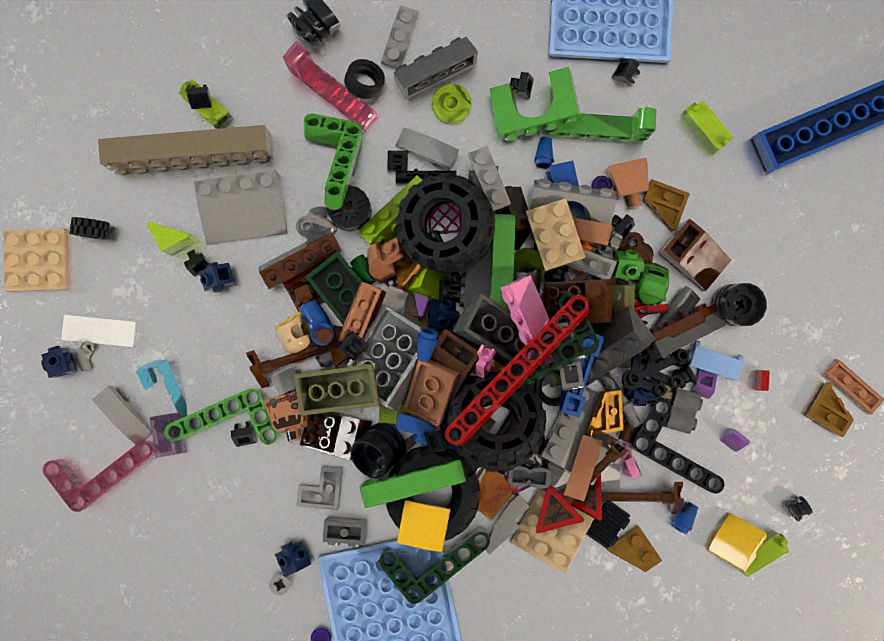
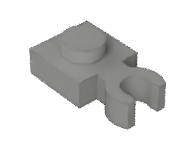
M612 231L608 246L602 245L600 251L605 254L615 252L619 248L620 240L623 236Z

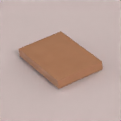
M418 360L403 411L440 428L443 425L459 373L432 360L429 362Z

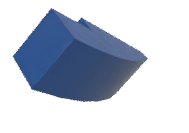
M400 412L397 413L395 429L414 433L413 441L428 445L424 432L437 428L414 416ZM450 443L449 449L455 450L454 445Z

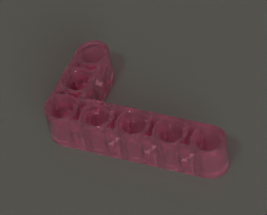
M295 41L282 58L288 70L351 121L359 123L363 130H366L378 115L369 105L351 94L345 86L314 63L308 49L298 41Z
M151 440L137 443L85 485L67 462L62 459L46 462L43 466V474L67 506L74 512H80L91 507L157 454L158 447ZM144 445H147L150 449L148 456L142 452ZM127 458H131L133 460L132 468H129L126 465ZM54 464H56L59 468L57 474H55L52 470ZM111 471L117 474L115 481L110 478ZM66 480L71 483L70 490L65 487ZM95 483L100 486L99 494L94 491ZM79 496L84 500L83 506H80L77 502Z

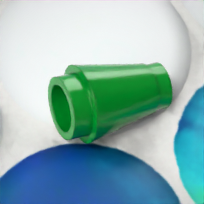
M364 254L355 257L350 262L352 270L364 282L373 284L376 281L369 272L368 259Z

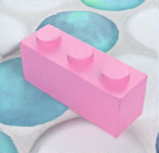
M531 275L519 278L500 287L502 298L510 309L511 319L516 323L519 337L525 346L550 321ZM547 334V335H545V336L543 337V341L546 340V339H548V338H550V337H552L553 335H552V334Z

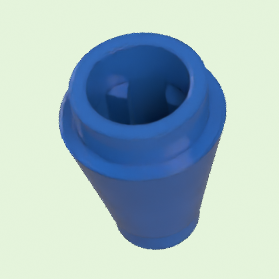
M550 137L540 138L534 158L536 166L539 168H548L549 165L554 163L552 138Z
M423 328L418 333L417 359L419 361H430L439 340L437 337L438 332L435 330Z
M688 502L680 511V514L674 518L672 527L687 535L689 531H692L699 508Z

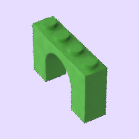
M569 67L549 72L553 101L550 108L538 117H525L518 112L514 91L509 83L490 88L499 136L503 140L512 141L517 139V136L523 134L526 136L534 135L538 130H553L557 128V125H572L577 123V120L582 119L574 80Z

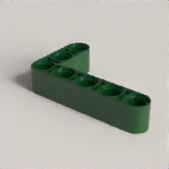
M571 293L564 294L559 300L560 309L564 306L565 302L575 295ZM576 303L573 310L580 312L583 308L580 303ZM587 316L583 319L585 322L584 327L580 329L575 328L572 331L574 338L559 344L548 356L555 359L554 365L546 367L542 362L536 368L534 375L528 377L516 390L597 351L599 346L598 338ZM565 318L567 324L569 325L570 321ZM590 338L594 340V346L585 348L582 345L585 339ZM566 348H572L575 353L572 357L567 358L563 356V351ZM539 354L530 358V360H535ZM516 366L512 374L520 376L523 373V367ZM501 382L500 385L504 390H507L508 386Z
M477 529L417 577L397 551L392 548L383 550L379 564L407 601L412 604H418L489 547L490 538L485 530ZM476 536H485V543L482 545L476 544L474 541ZM460 549H468L470 551L469 555L466 558L460 557L458 555ZM390 554L394 557L395 561L392 564H387L384 562L383 557ZM446 561L454 565L449 571L442 568V564ZM399 571H404L408 577L405 580H399L396 574ZM428 575H435L437 581L433 584L426 582L425 578ZM412 588H418L421 594L413 597L409 591Z

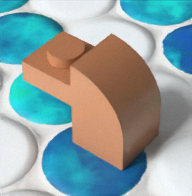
M398 237L386 242L382 246L375 242L367 251L369 272L379 283L397 274L395 261L404 257L403 247Z

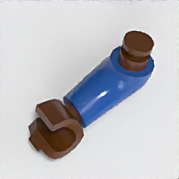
M301 281L294 283L288 289V293L295 307L302 304L298 309L308 326L312 340L321 346L328 345L334 338L333 326L318 301H311L317 297L311 284Z

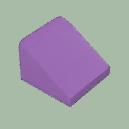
M414 293L418 319L422 321L429 305V298Z
M698 369L695 375L696 381L693 382L691 392L701 394V397L710 399L715 393L717 375Z
M728 428L720 439L721 442L735 452L750 443V440L732 428Z

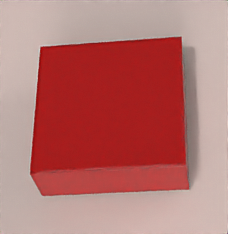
M668 305L645 306L643 311L647 315L665 313L668 311Z
M756 370L755 390H769V370Z

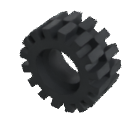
M71 217L69 234L107 240L110 223L96 219Z

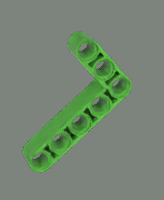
M642 107L637 109L632 117L581 113L582 119L577 120V123L557 125L556 129L549 130V134L566 137L646 141L656 130L657 109Z
M311 113L304 117V137L310 141L338 146L326 181L324 194L325 206L328 209L337 210L342 207L361 146L362 127L357 122Z
M495 214L490 299L510 312L507 303L502 298L500 287L513 282L515 215Z
M253 388L168 424L164 431L168 440L178 441L247 411L263 444L270 445L275 443L279 434L273 428L262 394ZM250 392H255L258 395V400L253 404L247 401V395ZM232 400L237 401L239 405L238 410L235 412H231L228 409V404ZM212 409L219 411V418L215 421L209 417V412ZM258 411L265 412L266 419L264 422H258L255 419V414ZM193 417L200 420V426L197 429H193L190 426V420ZM173 426L180 428L181 432L177 438L171 435L170 431ZM267 429L274 432L275 436L272 441H266L263 437Z
M455 460L384 480L380 478L366 480L361 483L359 488L364 508H369L465 482L466 478L461 460Z

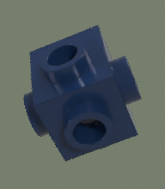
M210 263L206 265V269L199 272L204 291L222 292L226 290V286L234 283L229 263Z
M431 299L428 312V327L441 331L445 329L452 331L454 323H457L459 319V311H456V302L445 299Z
M54 346L48 348L47 353L41 354L43 359L41 360V365L44 371H47L48 378H57L75 372L73 366L74 356L68 348Z
M643 379L653 385L658 384L657 380ZM624 387L626 398L629 402H634L635 406H646V404L658 401V397H655L649 391L641 388L629 390Z
M291 541L281 546L282 551L275 554L284 577L311 565L302 542L293 545Z

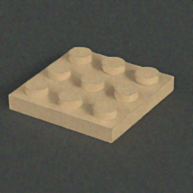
M67 229L3 230L4 291L68 290Z
M538 489L519 525L520 528L516 530L510 543L565 574L594 518L572 506L584 518L583 522L536 533L546 493L545 490Z

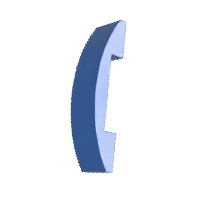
M597 334L599 343L597 351L580 360L584 388L593 359L599 356L604 340L603 336ZM588 338L583 341L582 345L585 348H591L595 342ZM584 388L564 391L562 389L559 411L580 418L586 398L582 396Z

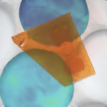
M486 471L480 484L481 493L478 511L492 521L516 492L517 488L510 485L497 471Z

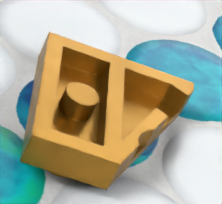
M651 179L649 190L646 192L644 200L675 231L679 225L690 193Z
M406 252L404 257L395 261L396 276L400 288L406 291L409 288L406 283L413 274L418 276L423 269V266L412 260Z
M825 382L806 416L838 436L844 437L854 419L849 411L845 409L841 398H838L834 392L833 385Z
M621 389L600 391L586 430V435L590 437L623 430Z
M638 525L618 538L612 547L609 545L607 548L610 553L644 572H647L662 561Z

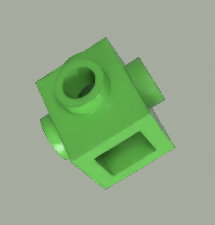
M615 250L613 259L617 260L613 271L614 277L625 281H630L631 279L639 280L640 273H643L645 267L640 254L634 250Z

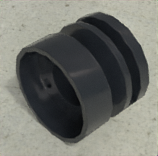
M303 0L305 12L296 6L294 11L297 16L292 12H289L286 16L297 35L315 49L319 45L315 37L321 42L325 40L321 33L322 29L330 35L341 25L323 0Z
M351 185L348 186L341 208L337 210L327 208L328 215L335 226L348 233L358 232L372 217V207L369 198L360 188ZM351 203L354 210H349L347 212L345 209V205L349 206Z
M751 283L725 285L716 292L712 301L713 304L715 303L724 324L728 326H752L764 317L767 309V300L763 291Z
M379 422L374 424L352 445L350 455L352 462L361 473L370 478L378 479L383 477L405 454L406 444L398 430L387 423Z

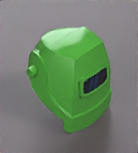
M644 262V271L640 273L639 280H633L635 298L645 305H659L666 301L665 296L669 288V269L657 263Z

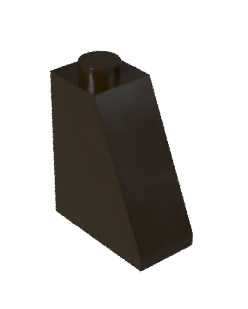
M506 186L505 190L511 205L497 210V214L515 215L514 250H519L532 232L526 215L528 207L521 187Z

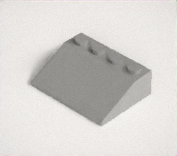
M276 170L194 181L198 210L207 245L287 234L280 177Z
M384 304L363 338L368 343V348L354 361L350 359L347 366L373 363L379 403L386 408L398 411L408 395L418 361V333L423 328Z
M585 386L582 396L586 398L580 418L563 412L559 413L538 458L571 474L582 436L586 435V430L599 395L598 392ZM619 431L591 436L603 441L596 465L606 456L605 453L610 449L606 442L611 437L616 438Z

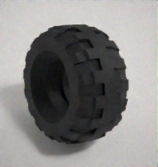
M450 173L430 175L423 178L417 185L414 184L408 190L409 193L406 197L402 198L399 204V214L396 216L397 236L408 256L419 265L441 273L459 272L476 264L489 250V245L495 233V213L486 194L469 179ZM442 204H454L463 214V225L460 232L450 241H435L429 236L427 231L429 215L436 207Z
M489 372L485 378L475 376L467 384H463L460 387L458 393L452 399L449 408L448 426L487 387L499 372ZM499 383L497 386L498 392H505L506 390ZM529 384L516 390L501 405L515 416L517 421L515 430L508 434L496 435L487 432L481 426L465 444L461 446L454 445L455 451L460 457H464L468 464L475 468H484L489 472H495L496 470L506 472L525 464L538 450L546 430V410L543 409V401L539 394L534 393L532 386ZM485 398L482 402V407L491 406L493 403L492 398ZM474 413L470 414L467 417V423L469 425L476 423L477 415ZM459 429L452 433L453 441L459 440L462 436Z
M428 445L421 446L404 454L392 467L387 478L461 460L466 481L451 486L452 498L445 507L450 509L444 540L447 541L462 533L475 518L480 504L481 490L479 480L472 465L468 464L464 457H460L455 450L447 449L430 453ZM414 496L386 503L389 516L399 529L405 500L415 501Z

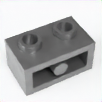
M327 517L324 520L322 542H328V545L333 546L344 543L350 547H361L366 542L367 520Z

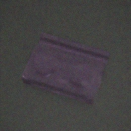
M180 412L150 417L156 458L187 452L185 438L178 441H170L164 433L168 424L181 419ZM173 426L170 432L173 437L177 438L181 431L178 426Z

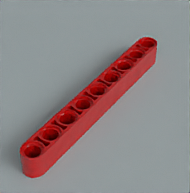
M573 296L447 427L445 437L448 442L456 446L465 444L589 313L588 300L584 296ZM576 303H583L585 305V308L580 312L573 310V306ZM563 318L570 321L569 325L565 328L558 326L559 320ZM547 334L554 336V340L550 344L543 342V337ZM531 350L539 352V356L535 360H530L527 357ZM516 366H522L524 369L520 376L512 374ZM499 383H508V388L505 392H498L497 386ZM485 398H492L493 403L491 407L483 408V400ZM470 414H476V423L469 425L467 417ZM461 430V438L453 441V431Z

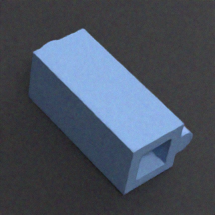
M697 340L691 349L687 350L689 354L687 364L690 367L731 381H738L744 362L742 361L743 355L738 354L735 359L699 347L700 341Z

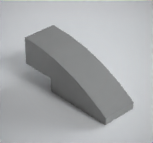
M403 128L395 145L429 163H435L449 171L459 149L407 128Z
M567 322L558 323V326L565 328L568 324ZM572 332L561 343L574 338ZM566 348L563 351V356L567 358L572 357L575 353L574 349ZM580 360L560 369L563 391L584 388Z
M107 386L92 399L107 418L136 446L140 445L154 433L128 401L126 402L113 386Z
M519 493L515 494L507 502L492 526L489 534L490 544L486 549L489 555L520 528L515 520L530 506Z

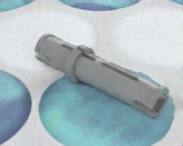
M610 372L599 378L606 390L621 389ZM622 391L623 416L631 428L634 429L641 425L643 420L633 408L634 404L629 402Z

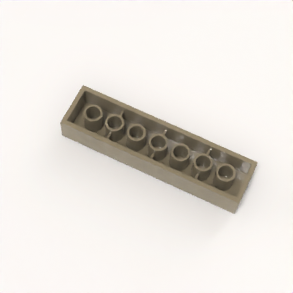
M265 125L98 139L100 164L113 171L114 174H124L126 170L145 172L147 168L166 170V167L174 166L176 169L187 168V165L205 167L207 163L226 165L229 161L243 164L247 163V160L255 159L256 162L268 161L267 158H273L271 133Z

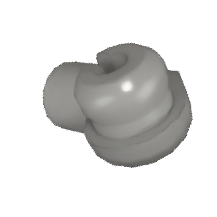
M89 341L83 342L76 353L82 372L92 369L89 357L94 351V344Z

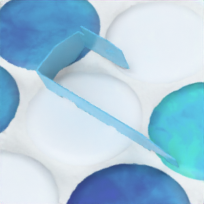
M166 359L144 364L136 370L142 386L148 390L157 382L153 367H157L159 373L163 374L165 378L163 382L169 395H172L171 399L176 411H180L181 418L187 416L186 402Z

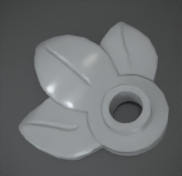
M324 206L310 209L307 216L299 218L296 223L298 233L306 236L307 241L328 229H331L332 233H334L337 227L332 221L326 219L327 207ZM305 222H308L310 224V228L308 230H305L303 228V224Z

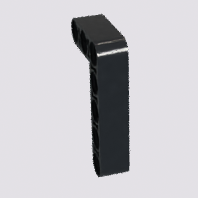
M658 398V401L650 403L642 417L643 423L635 430L630 443L631 448L704 490L714 494L720 493L725 486L723 478L656 441L671 413L672 406L664 398ZM659 402L665 405V409L661 413H658L656 410V405ZM649 420H653L655 423V427L651 431L646 428ZM644 438L645 446L641 449L637 448V440ZM661 448L663 456L657 459L654 455L655 450ZM679 458L681 465L675 469L672 463L674 459ZM694 468H697L699 474L696 478L693 479L691 477V471ZM715 478L717 484L714 488H710L709 481Z

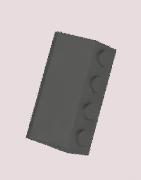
M458 37L444 48L442 46L435 48L432 54L426 57L421 55L414 59L413 63L397 67L396 71L393 72L394 79L406 99L477 63L478 51L467 37L462 39Z
M482 293L460 315L452 331L453 334L478 350L482 344L485 346L484 348L495 349L496 354L493 360L504 367L525 347V344L519 337L516 323L511 319L510 312Z
M631 305L614 315V321L603 323L594 329L595 334L603 336L604 340L599 356L593 359L585 386L587 387L640 353L656 339Z

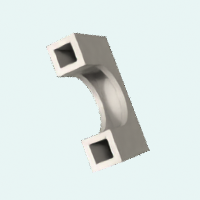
M547 179L534 180L528 210L566 198L567 201H574L584 205L590 213L589 221L611 225L617 201L616 193L611 189H593L588 185L573 186L568 182L553 183Z

